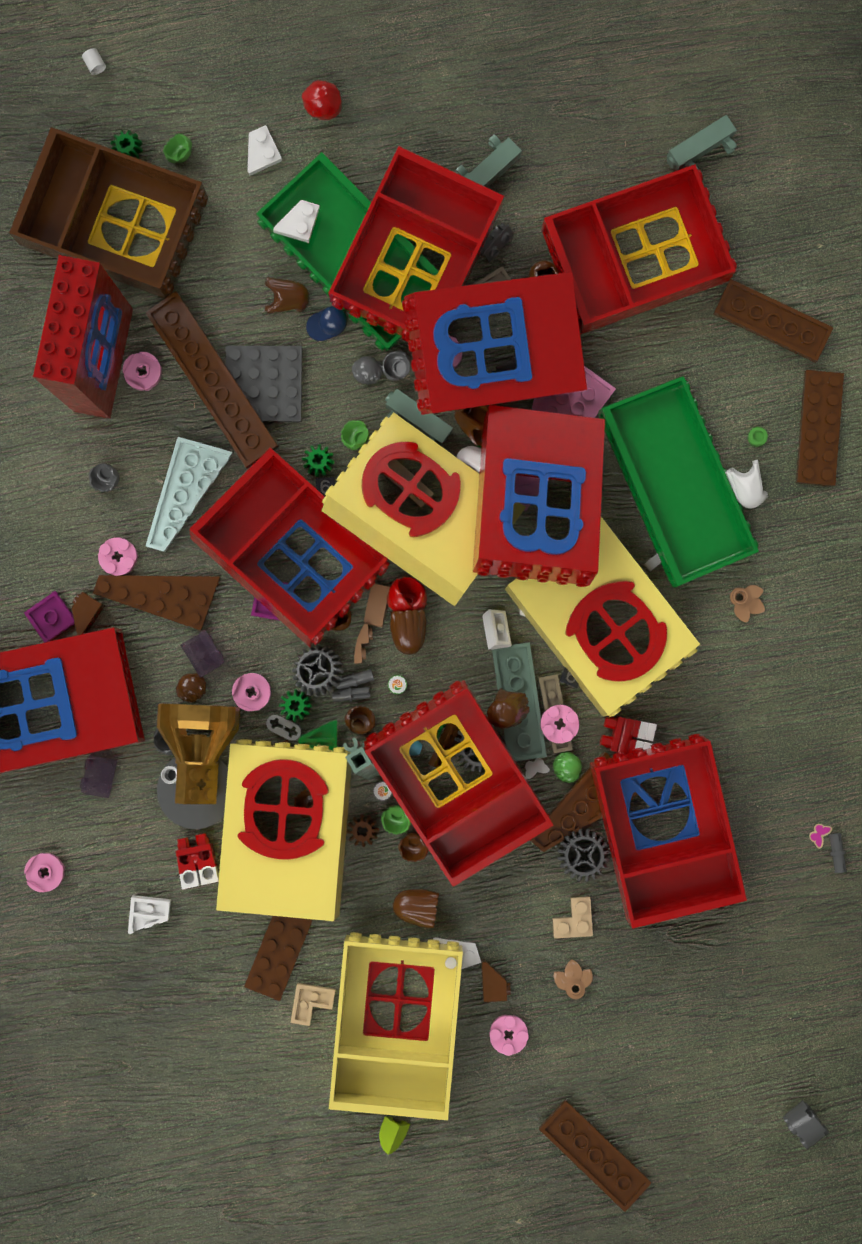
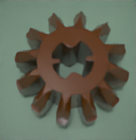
M360 814V821L354 816L352 819L355 824L351 822L347 824L353 828L346 831L347 834L353 833L348 840L352 841L356 838L355 846L359 844V841H362L363 848L366 846V840L369 845H372L373 842L370 837L373 839L378 838L377 835L372 833L379 832V828H372V826L377 824V821L375 820L370 824V815L366 821H364L363 814ZM358 827H366L368 829L366 833L368 834L365 836L363 833L359 834L358 831L360 829Z

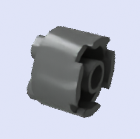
M804 1100L782 1117L788 1124L787 1127L794 1135L797 1134L800 1142L807 1150L829 1133L826 1126L821 1124L817 1114Z

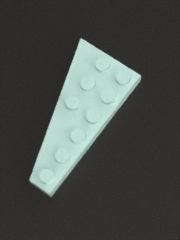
M181 437L177 438L146 547L166 552L232 457L233 452Z

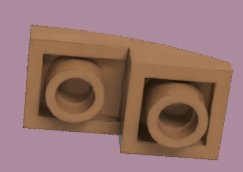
M377 584L371 587L364 624L383 627L387 614V594L390 587Z
M368 624L363 625L356 642L355 664H363V659H366V648H362V645L370 644L369 640H373V630L369 628Z

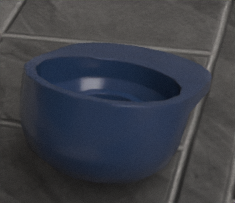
M333 306L327 307L313 314L308 319L306 324L307 333L316 341H325L338 336L347 326L346 314L343 310Z

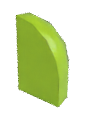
M391 1116L384 1117L379 1133L382 1149L388 1155L399 1148L410 1127V1124L401 1120V1123L395 1122Z

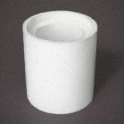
M96 48L89 49L83 53L82 58L92 75H97L106 69V65Z
M165 767L161 772L162 780L167 784H176V777L174 780H170L168 773L170 770H174L177 775V767Z

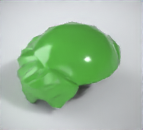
M176 134L170 138V141L163 148V153L168 162L183 163L188 160L192 151L191 139L183 134Z
M360 420L347 422L341 431V441L350 450L361 448L369 440L367 425Z
M568 751L556 756L553 762V770L559 780L571 783L580 777L582 764L577 756Z
M398 805L390 806L381 816L383 828L387 832L396 835L407 832L412 824L401 806Z

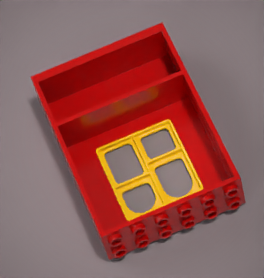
M398 146L328 292L332 306L339 310L344 308L350 311L349 314L356 318L361 316L367 319L366 322L373 326L380 325L384 327V331L392 335L397 333L402 336L403 340L408 342L410 336L405 327L407 315L403 311L401 296L410 276L415 275L432 284L430 290L465 286L500 213L504 195ZM397 234L416 243V247L405 270H399L384 262V257L394 236ZM424 248H429L445 257L437 275L427 273L416 266ZM379 270L399 279L395 291L390 296H379L373 290L372 284Z
M696 164L544 218L541 231L554 265L559 273L572 272L580 335L729 282L736 272L737 265L734 258H731L729 254V243L723 238L722 225L720 222H717L715 217L716 209L714 205L710 204L709 191L702 183L703 175L701 170L697 169ZM664 217L676 220L679 231L674 238L656 245L650 244L644 229L645 224ZM630 229H636L643 248L639 251L623 255L616 235ZM673 246H682L689 252V262L686 266L672 271L666 261L664 250ZM655 254L661 267L662 275L634 284L627 269V263Z
M464 680L454 682L447 691L436 693L431 701L420 703L416 706V710L411 713L406 712L399 717L400 720L395 723L390 722L386 724L382 731L377 734L374 732L368 735L366 741H364L365 753L453 887L554 826L548 812ZM452 723L460 729L464 740L452 748L444 750L438 742L437 731L441 725ZM418 740L429 742L442 761L439 767L426 775L420 773L409 755L411 745ZM467 747L474 751L485 769V773L470 783L463 781L451 762L452 756ZM444 772H448L457 784L458 790L443 800H438L428 784Z

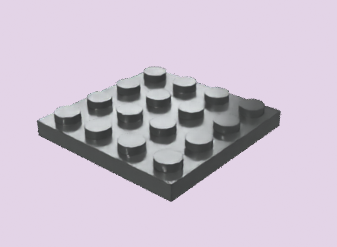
M226 346V366L263 422L302 423V346Z

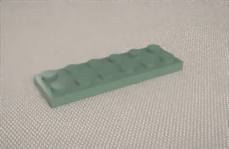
M530 642L493 649L492 655L497 689L503 688V690L509 692L525 693L529 701L527 706L530 707V712L527 714L526 719L522 720L521 724L503 729L506 747L515 761L547 757L544 735L540 727L541 715Z

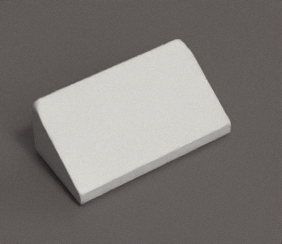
M492 609L486 611L483 614V622L488 649L511 647L506 611Z

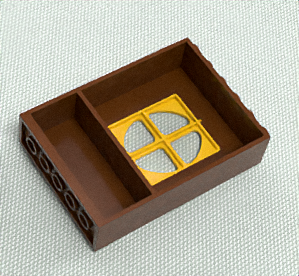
M51 127L9 234L19 245L58 259L59 255L99 262L111 279L156 296L167 298L174 290V279L180 274L182 259L185 260L187 256L188 243L193 241L195 235L194 228L195 225L200 223V213L202 207L205 208L207 205L208 196L200 181ZM128 199L139 201V206L131 222L121 220L107 213L109 208L117 202ZM147 205L154 206L163 216L166 230L163 234L139 225ZM104 222H109L128 230L120 251L114 250L106 242L102 233V224ZM136 234L160 241L159 247L148 255L137 257L128 255Z

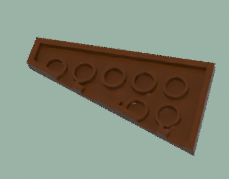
M99 575L93 594L202 631L221 577Z
M603 752L599 756L605 757L606 759L611 758L606 752ZM591 767L550 812L549 816L554 826L530 840L542 852L562 842L566 835H571L572 831L577 833L579 829L602 818ZM640 784V786H641L645 791H647V789H646L642 784ZM636 792L633 793L631 800L638 795Z

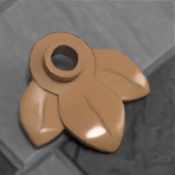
M750 585L745 589L739 587L732 590L730 601L735 605L734 613L739 620L747 623L750 614L765 612L764 605L759 599L763 593L762 588ZM737 594L742 595L741 601L736 599Z
M574 960L568 962L565 972H554V981L557 987L565 990L571 999L583 997L585 988L591 984L593 979L591 969L582 971L580 965ZM578 986L579 992L574 993L572 987Z

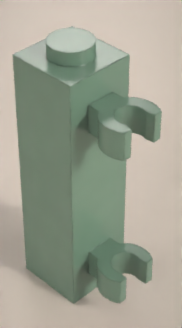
M725 115L669 150L667 163L675 171L695 164L693 163L694 161L721 144L729 155L737 147L736 143L731 139L737 130L728 116Z
M494 134L489 138L490 142L488 143L494 151L472 172L468 173L460 165L456 169V173L488 188L521 158L522 150L510 138L501 143Z
M396 389L394 393L391 391L386 397V408L391 411L387 415L388 418L394 412L440 446H443L453 432V427L433 413L421 415V411L417 408V402L400 390Z
M352 738L354 741L352 748H349L347 743L343 744L344 749L351 752L345 758L356 775L371 780L379 775V773L365 753L364 743H362L363 747L359 748V741L356 738Z

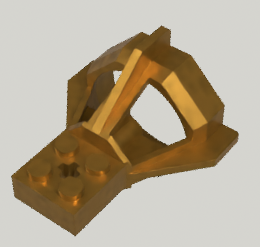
M158 704L157 728L175 756V763L177 764L175 803L216 804L218 760L239 731L240 707ZM186 729L212 730L210 737L199 734L187 736Z

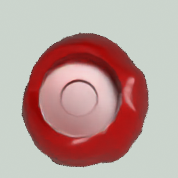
M317 80L311 83L302 93L304 108L312 117L327 121L338 116L341 111V93L333 83Z
M403 577L393 581L387 594V604L393 612L424 610L427 603L425 587L415 578Z

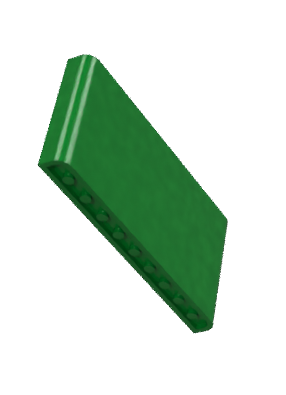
M321 152L256 213L259 219L257 223L263 230L267 229L271 233L270 237L277 244L280 242L284 246L283 250L289 257L293 255L297 259V265L302 270L306 269L310 273L309 277L316 284L319 282L323 286L322 290L329 297L328 292L371 202ZM301 200L320 205L309 243L283 236L273 231L274 227ZM397 234L394 236L384 257V262L399 270H405L415 247L406 237ZM422 254L420 255L416 263L417 268L432 275H437L439 271ZM379 270L372 284L373 290L379 296H390L395 291L399 279ZM415 275L410 276L402 293L401 303L404 300V296L414 292L428 291L431 289L432 284ZM350 314L348 315L355 324L359 323L363 327L361 330L367 337L372 336L376 340L375 345L381 351L384 349L386 351L390 350L402 337L397 333L392 335L384 331V327L380 325L373 326L367 323V319L361 316L356 318Z
M684 376L599 410V419H605L604 431L672 587L675 588L759 552L758 542L750 532L751 527L744 518L742 505L735 497L725 474L726 469L722 467L720 462V454L713 446V438L707 432L705 419L698 411V403L692 397L690 384L685 380Z

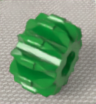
M121 130L120 136L114 134L115 140L110 143L113 146L111 149L137 159L140 158L138 153H143V149L140 147L143 143L138 139V134H132L130 130L126 134Z
M318 444L317 450H315L312 445L310 446L312 452L305 450V454L309 457H302V461L307 462L303 467L304 469L310 468L308 470L310 475L315 471V476L319 477V472L322 471L323 476H326L325 469L332 471L331 466L328 464H335V461L330 459L334 455L332 452L327 453L328 447L322 450L321 444ZM316 457L323 458L321 464L318 465L317 462L314 464Z
M294 689V696H292L290 691H287L286 693L289 698L281 697L286 702L285 704H279V707H285L280 713L285 714L288 712L286 720H289L292 715L293 722H297V715L301 720H304L302 713L310 714L305 708L312 707V704L305 703L310 700V697L303 699L305 692H301L298 696L297 689ZM294 700L295 702H300L299 710L297 711L296 709H291L292 701Z

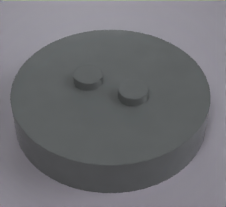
M220 757L218 760L216 804L175 803L176 784L165 783L160 774L157 784L158 802L162 811L172 822L189 829H202L214 825L224 818L228 765ZM173 758L165 767H177L176 759ZM170 770L168 778L174 780L176 773L174 770Z

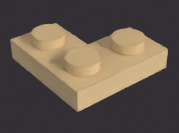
M590 896L570 897L572 917L552 918L554 938L593 936Z
M297 983L290 1023L310 1026L313 1007L332 1010L336 989Z

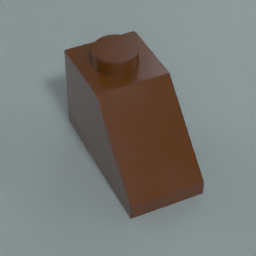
M82 592L77 594L72 602L74 604L72 606V613L77 635L88 633L105 607L104 604L92 596Z
M481 959L483 1001H507V995H511L510 983H506V978L487 960Z

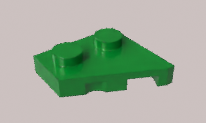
M332 720L298 737V744H308L309 748L313 749L317 745L329 746V750H333V748L337 747V720Z

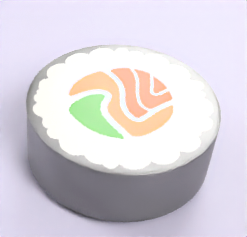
M384 781L378 782L373 788L375 798L380 801H385L392 795Z

